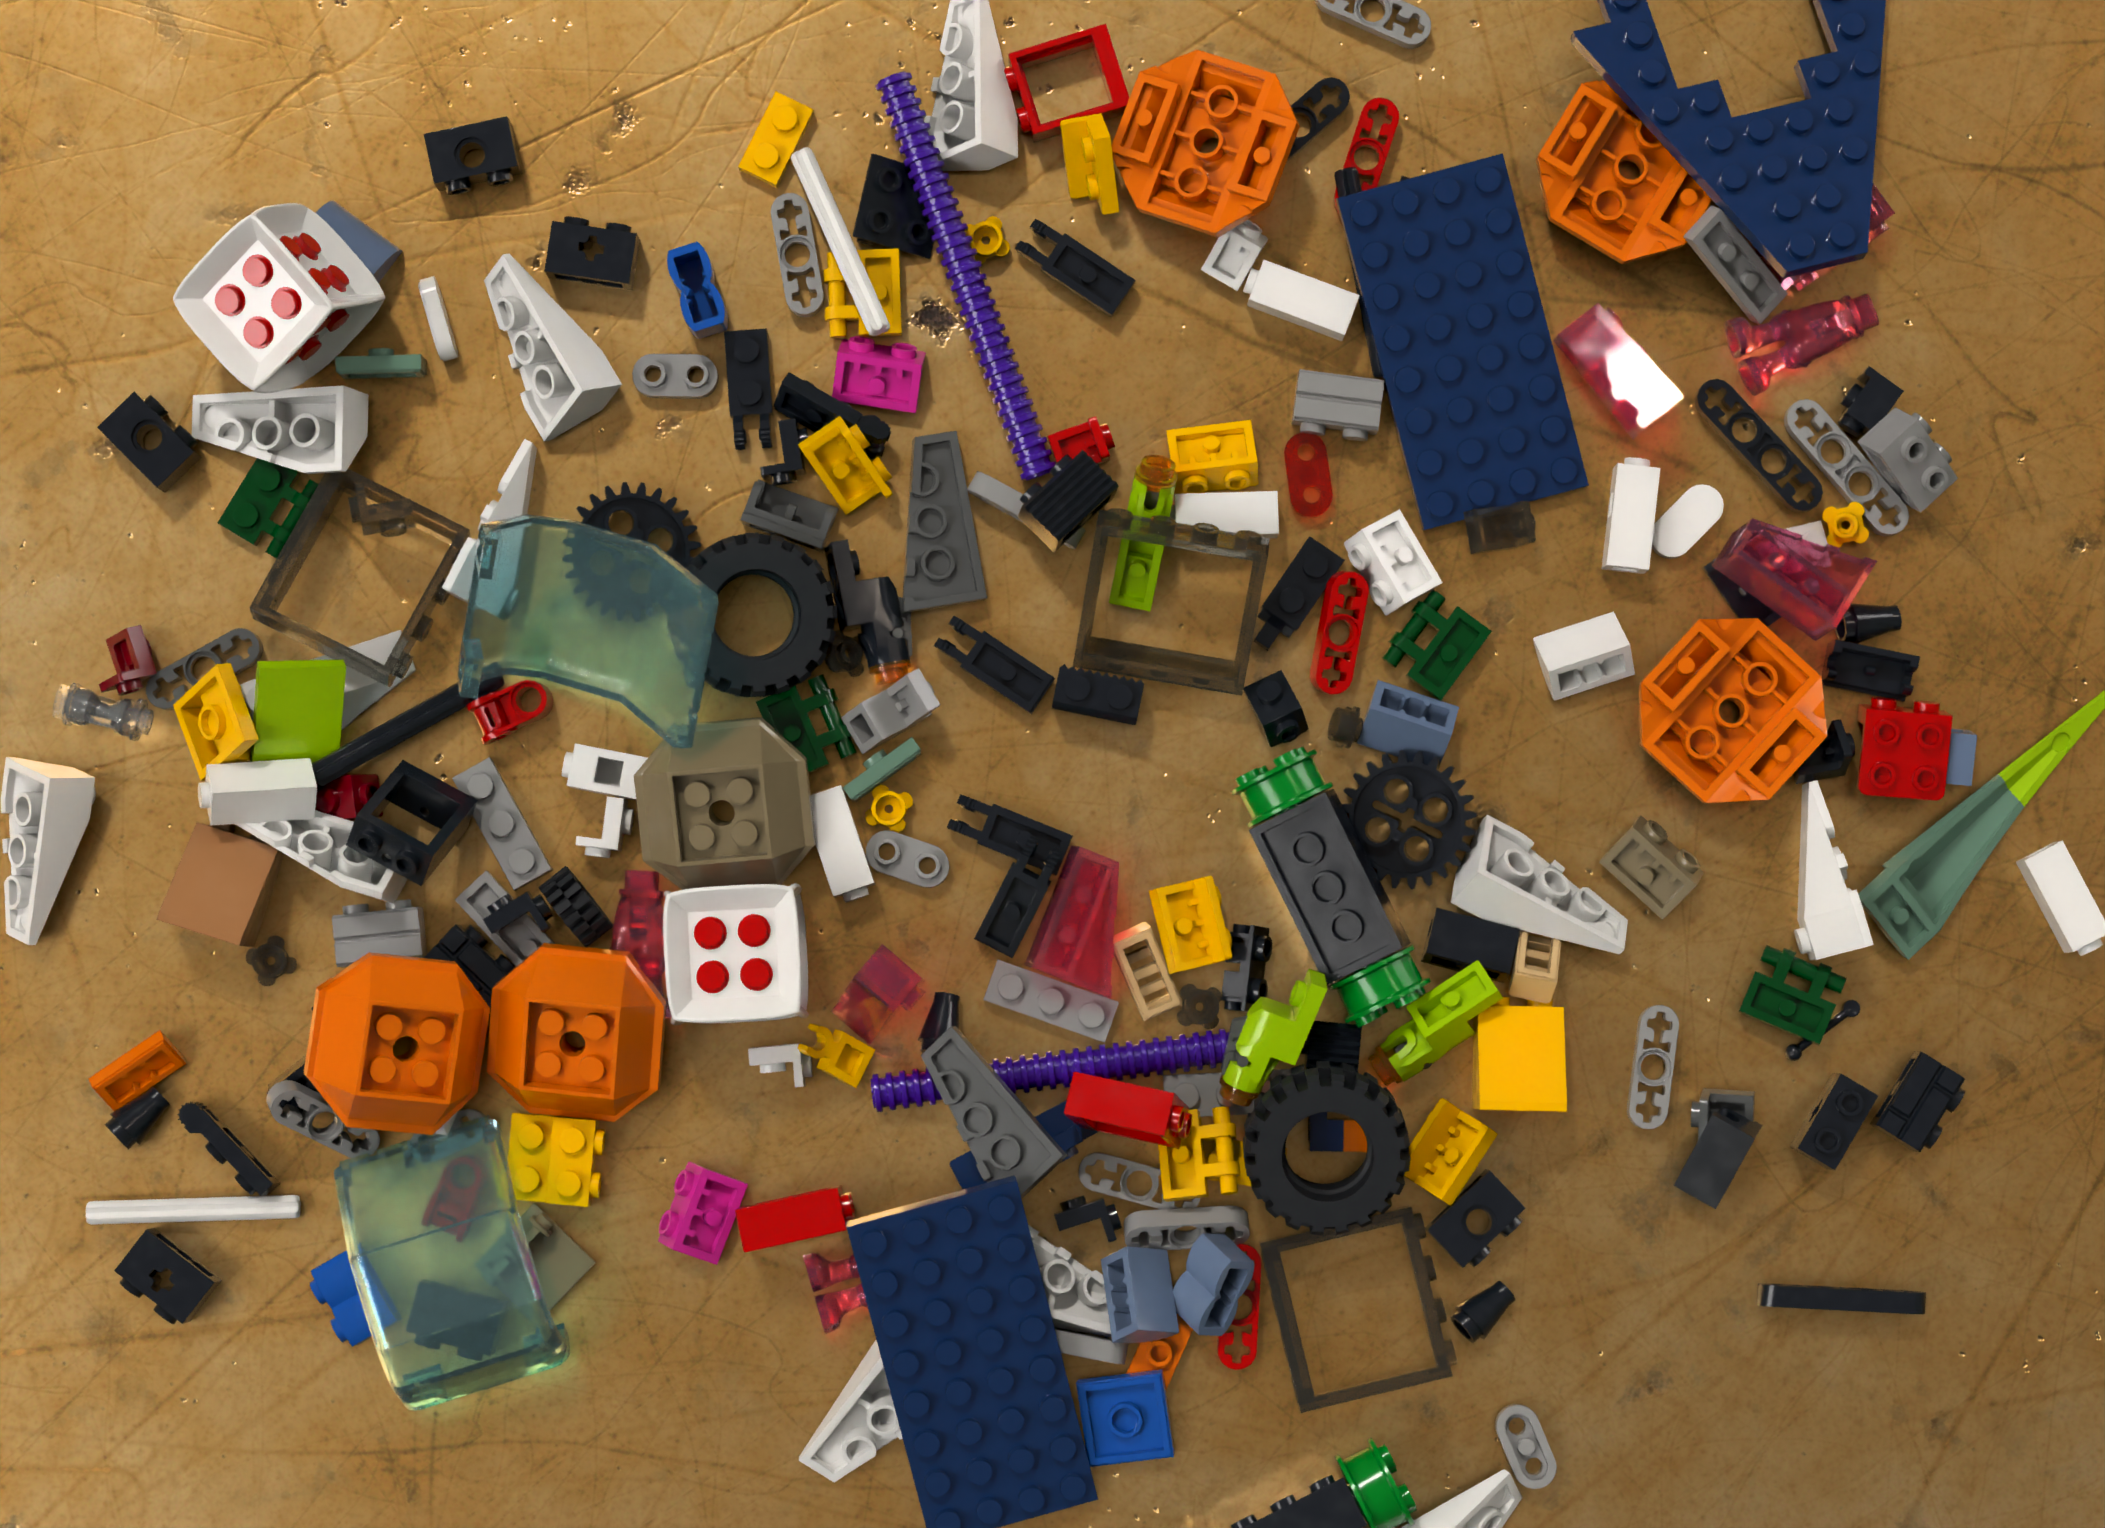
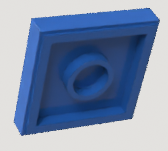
M1163 1369L1077 1380L1076 1387L1086 1453L1090 1467L1174 1457L1175 1450Z

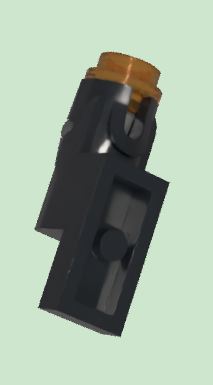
M848 539L831 542L824 548L830 582L834 590L835 606L837 605L840 632L861 629L862 633L857 635L867 659L869 674L874 675L876 685L895 683L908 674V668L912 667L910 661L912 656L911 612L901 614L902 598L898 596L897 590L888 576L856 581L855 575L860 574L859 559L856 550H850Z

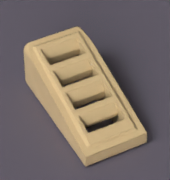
M1147 922L1140 923L1108 938L1113 954L1143 1021L1183 1005L1172 976L1168 972L1167 964L1152 928ZM1145 940L1146 946L1125 954L1123 949ZM1152 955L1153 962L1132 971L1130 964ZM1159 972L1161 978L1143 986H1138V980ZM1166 987L1168 994L1151 1002H1145L1144 996Z
M1520 930L1510 979L1509 994L1511 996L1542 1003L1551 1002L1557 985L1562 940L1555 938L1550 940L1528 935L1527 931Z

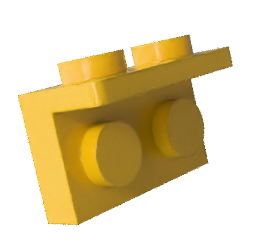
M1102 113L1062 120L1060 128L1070 197L1076 199L1089 196L1090 200L1097 199L1103 215L1119 212L1111 138Z
M1251 420L1166 430L1171 471L1177 478L1174 495L1205 493L1226 489L1238 491L1258 485V461Z

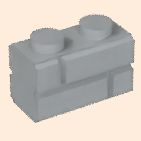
M1299 369L1291 424L1300 425V432L1304 434L1323 436L1326 429L1343 431L1342 438L1367 441L1368 434L1376 435L1379 429L1384 380Z
M411 899L395 900L394 904L385 902L386 910L369 912L368 904L342 906L343 915L332 916L337 967H348L369 952L424 958L428 951L423 907H412Z

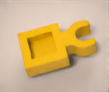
M809 1023L808 1029L816 1033L817 1042L813 1047L799 1043L798 1050L812 1058H820L816 1068L848 1086L857 1088L875 1049L843 1031L835 1029L832 1034L824 1026Z

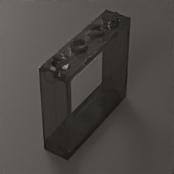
M347 469L346 472L325 473L250 605L252 618L334 660L344 659L346 666L391 687L396 677L403 679L409 670L413 660V656L409 655L416 640L423 642L427 637L434 619L430 618V615L436 604L444 605L450 593L445 591L442 586L467 538L470 537V529L350 469ZM343 492L450 545L384 665L277 612Z
M1112 508L1108 511L1099 509L1073 666L1242 696L1268 559L1270 539L1263 538L1259 533L1250 530H1240L1234 533L1219 530L1218 527L1209 523L1187 525L1176 523L1174 519L1162 515L1146 518L1135 516L1130 511L1121 508ZM1108 536L1253 561L1235 660L1091 636Z
M1407 1205L1390 1209L1384 1214L1380 1212L1372 1215L1373 1223L1362 1229L1359 1223L1348 1226L1349 1233L1336 1235L1335 1229H1324L1323 1236L1310 1234V1229L1258 1241L1298 1409L1301 1413L1453 1376L1450 1366L1457 1364L1454 1346L1451 1339L1444 1340L1440 1326L1441 1323L1447 1322L1445 1308L1441 1297H1433L1430 1281L1437 1280L1431 1255L1423 1256L1419 1240L1426 1238V1231L1421 1213L1413 1214L1411 1206ZM1401 1223L1435 1365L1314 1394L1280 1252Z

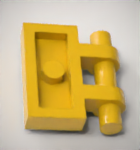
M899 248L857 250L890 323L889 330L878 336H902ZM828 252L827 269L823 270L824 283L828 284L829 306L825 307V321L829 322L830 338H846V321L859 320V336L876 337L869 335L856 305H846V282L833 253Z
M1229 1107L1213 1108L1214 1124L1210 1125L1201 1124V1114L1198 1109L1188 1110V1113L1192 1114L1191 1130L1187 1139L1181 1138L1179 1149L1158 1145L1163 1199L1166 1202L1209 1197L1208 1179L1217 1178L1220 1180L1221 1195L1238 1193L1236 1177L1240 1176V1165L1238 1161H1235L1233 1138H1236L1235 1123H1231ZM1203 1141H1216L1217 1163H1205Z

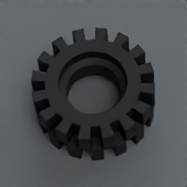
M567 866L563 867L538 887L555 912L585 947L591 945L614 927L591 894Z

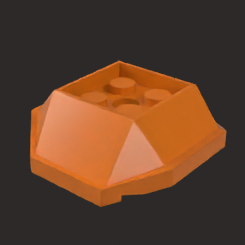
M1197 49L1176 57L1158 67L1155 65L1139 72L1111 145L1112 155L1125 185L1141 213L1219 238L1270 206L1300 125L1276 74ZM1210 138L1219 139L1218 146L1214 151L1201 153V146L1206 140Z
M1605 80L1581 83L1536 158L1549 221L1620 264L1684 247L1687 241L1683 236L1705 213L1712 201ZM1623 161L1635 163L1639 168L1640 176L1633 180L1624 178L1619 172V163Z
M1758 618L1699 619L1639 683L1640 746L1703 804L1770 800L1828 736L1822 676ZM1724 700L1734 702L1739 708L1740 715L1735 723H1727L1720 717L1719 707Z
M543 943L492 988L487 1073L529 1113L615 1122L660 1087L667 1002L639 968L640 965L628 951ZM570 1031L579 1033L585 1040V1046L574 1047L570 1045L565 1038V1033Z
M369 952L346 967L334 978L331 977L316 987L304 1074L346 1127L433 1135L478 1093L490 1007L455 961ZM404 1036L411 1037L412 1045L408 1052L402 1055H394L393 1046L395 1042Z

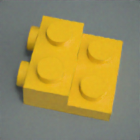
M231 663L216 664L173 704L200 781H205L206 764L248 762L251 759L248 749L259 740L255 724L249 714L242 695L241 686L236 679Z
M512 1113L504 1199L583 1207L591 1206L592 1198L599 1199L602 1174L595 1172L596 1155H603L606 1131L599 1129V1120Z

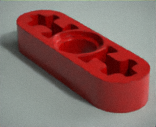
M1374 98L1363 107L1343 169L1355 167L1358 170L1360 179L1373 180L1372 185L1363 181L1362 191L1378 186L1399 122V111L1396 105L1386 98ZM1378 108L1386 110L1385 117L1391 120V124L1383 123L1377 138L1380 140L1385 139V145H1382L1373 138H1360L1361 132L1367 136L1370 135L1373 119L1368 117V114H1376ZM1363 147L1372 148L1378 155V164L1370 170L1359 168L1354 161V154L1358 149ZM1336 187L1333 203L1336 211L1339 213L1336 198H1339Z
M1339 571L1330 577L1326 585L1310 668L1311 683L1317 690L1323 693L1340 694L1352 682L1369 595L1367 581L1356 572ZM1348 579H1350V586L1356 588L1355 596H1348L1345 609L1353 610L1352 616L1333 613L1334 606L1343 608L1345 596L1338 593V588L1340 585H1347ZM1343 620L1347 623L1350 634L1346 642L1336 645L1329 637V629L1334 622ZM1326 648L1331 651L1345 652L1344 659L1335 657L1334 670L1340 672L1339 680H1332L1330 686H1328V679L1322 677V672L1324 669H1331L1334 656L1325 655Z
M1245 1243L1237 1244V1246L1242 1251H1246V1255L1251 1260H1254V1272L1251 1281H1254L1253 1290L1246 1288L1243 1293L1250 1298L1252 1309L1245 1318H1234L1231 1325L1246 1326L1251 1324V1333L1242 1331L1241 1342L1244 1346L1249 1347V1353L1242 1354L1240 1361L1235 1362L1232 1361V1355L1224 1351L1225 1345L1233 1344V1330L1218 1336L1217 1353L1221 1362L1226 1367L1234 1370H1241L1251 1365L1257 1353L1262 1262L1256 1249Z

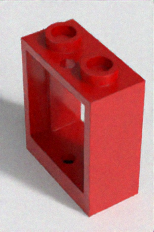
M1106 24L1008 54L1010 67H1006L1004 72L1011 93L1018 91L1023 106L1016 108L1019 124L1023 133L1031 132L1034 143L1060 135V122L1062 120L1102 113L1104 121L1123 115L1130 97ZM1093 48L1110 103L1041 124L1023 69Z
M1073 1072L1064 1115L1080 1128L1179 1149L1181 1138H1188L1192 1125V1114L1188 1113L1189 1107L1175 1093Z
M842 1185L735 1209L744 1253L847 1230L845 1222L856 1217L851 1192L843 1194Z

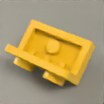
M839 416L798 444L845 515L879 492H882L886 499L893 495L886 484L893 477L879 457L872 461L869 459L864 449L870 446V443L857 424L848 428L842 417Z
M1211 875L1149 890L1169 974L1232 959V938L1229 930L1225 927L1220 908L1222 904L1221 893Z
M1441 1098L1409 1146L1410 1167L1404 1176L1451 1206L1498 1133L1463 1112L1451 1102Z

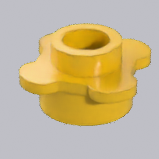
M991 216L986 221L975 225H967L966 235L972 236L973 242L970 243L971 249L976 248L978 253L974 256L976 261H981L984 264L986 259L996 255L1004 257L1009 253L1010 244L1003 238L1001 232L1002 222L999 218ZM988 237L990 239V242L988 244H983L982 238Z
M1851 502L1848 507L1838 509L1834 506H1829L1824 510L1822 518L1828 524L1829 535L1827 536V542L1830 546L1839 548L1846 542L1855 541L1860 544L1868 539L1869 530L1864 527L1862 518L1865 509L1861 503ZM1843 521L1850 523L1848 529L1842 528L1841 524Z
M885 785L876 786L872 791L874 800L871 809L865 812L867 823L871 826L880 824L889 827L890 831L897 833L903 831L906 827L904 818L907 809L913 805L911 795L907 792L898 794L889 791ZM887 805H891L893 807V811L891 813H887L885 811V807Z

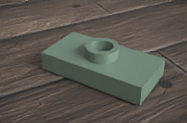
M374 348L368 350V356L335 357L336 372L343 379L425 377L427 375V360L421 354L394 355V349Z
M912 737L888 755L882 749L863 763L866 771L842 788L853 802H857L876 786L882 784L919 757L922 750Z

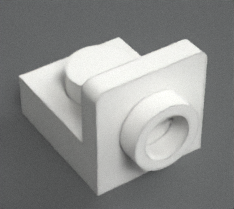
M1246 220L1218 238L1201 270L1238 291L1261 250L1266 245L1268 238L1261 234L1262 229L1258 225Z
M799 1043L752 1047L748 1049L749 1065H760V1073L786 1071L785 1063L793 1062L795 1088L806 1086L805 1077H813L812 1059L798 1050Z

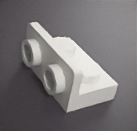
M1400 509L1361 529L1344 542L1350 562L1365 578L1371 598L1380 606L1386 616L1443 583Z

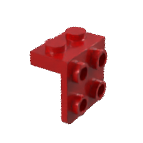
M1871 697V704L1859 703L1857 721L1863 724V735L1857 784L1858 790L1864 795L1935 801L1942 799L1945 794L1953 716L1944 710H1940V703L1930 701H1914L1913 708L1898 707L1896 699Z

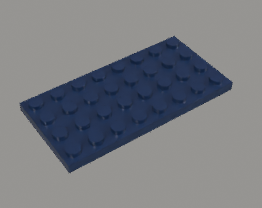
M1503 153L1336 198L1422 530L1589 486Z
M1015 1175L846 1221L845 1224L926 1528H999L1098 1500Z

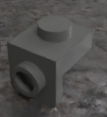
M1703 1088L1699 1102L1692 1101L1691 1127L1699 1128L1698 1140L1714 1111L1720 1113L1722 1107L1731 1109L1754 1122L1755 1091Z

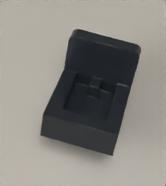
M795 418L778 421L784 463L760 467V474L763 480L771 479L773 486L797 482L796 475L806 474L803 452L798 444L808 438L807 428L799 429Z
M1282 670L1243 688L1245 696L1263 728L1270 747L1291 742L1309 729L1302 707Z
M1841 719L1831 721L1827 731L1828 736L1793 773L1796 784L1845 776L1851 759L1855 756V743L1852 735L1845 732Z
M527 891L514 900L509 893L487 907L491 915L483 919L491 934H495L530 912L544 933L552 928L548 919L554 915L541 894L533 898L530 891Z
M1084 1195L1061 1202L1062 1211L1054 1213L1059 1231L1101 1218L1108 1242L1117 1240L1114 1231L1122 1228L1115 1205L1106 1206L1103 1197L1090 1202H1086Z

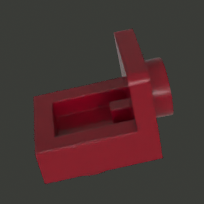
M142 626L126 628L106 639L117 674L99 684L101 693L117 689L118 695L121 696L143 689L142 681L157 674L151 657V646L144 636Z
M357 774L341 776L324 786H320L316 782L315 810L347 820L355 819L359 811L380 788L378 775Z

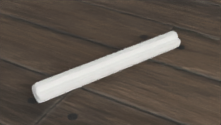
M809 147L802 148L791 155V161L869 335L878 336L889 330L890 323L814 153Z
M298 1195L90 1201L86 1205L85 1212L86 1221L90 1225L294 1219L300 1217L301 1201Z

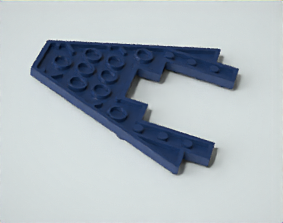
M1597 0L1605 24L1573 31L1570 38L1572 45L1782 278L1864 259L1868 253L1886 0H1812L1831 53L1797 61L1794 70L1805 100L1736 117H1731L1718 79L1678 89L1647 0Z

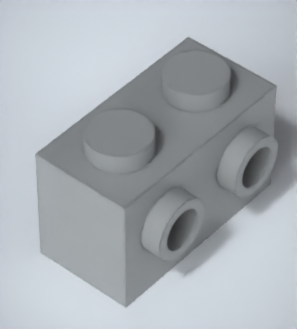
M1895 407L1868 431L1858 443L1883 479L1901 500L1921 513L1951 486L1958 477L1949 465L1952 461L1949 453L1930 438L1929 434L1932 432L1930 425L1919 414L1913 413L1909 415Z

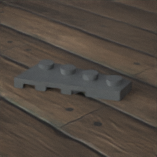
M957 431L919 436L912 440L901 614L987 599Z
M951 1026L921 1054L945 1105L949 1106L958 1124L956 1127L963 1141L967 1142L978 1163L976 1166L984 1181L988 1183L1015 1175L1022 1199L1068 1156L956 1026Z

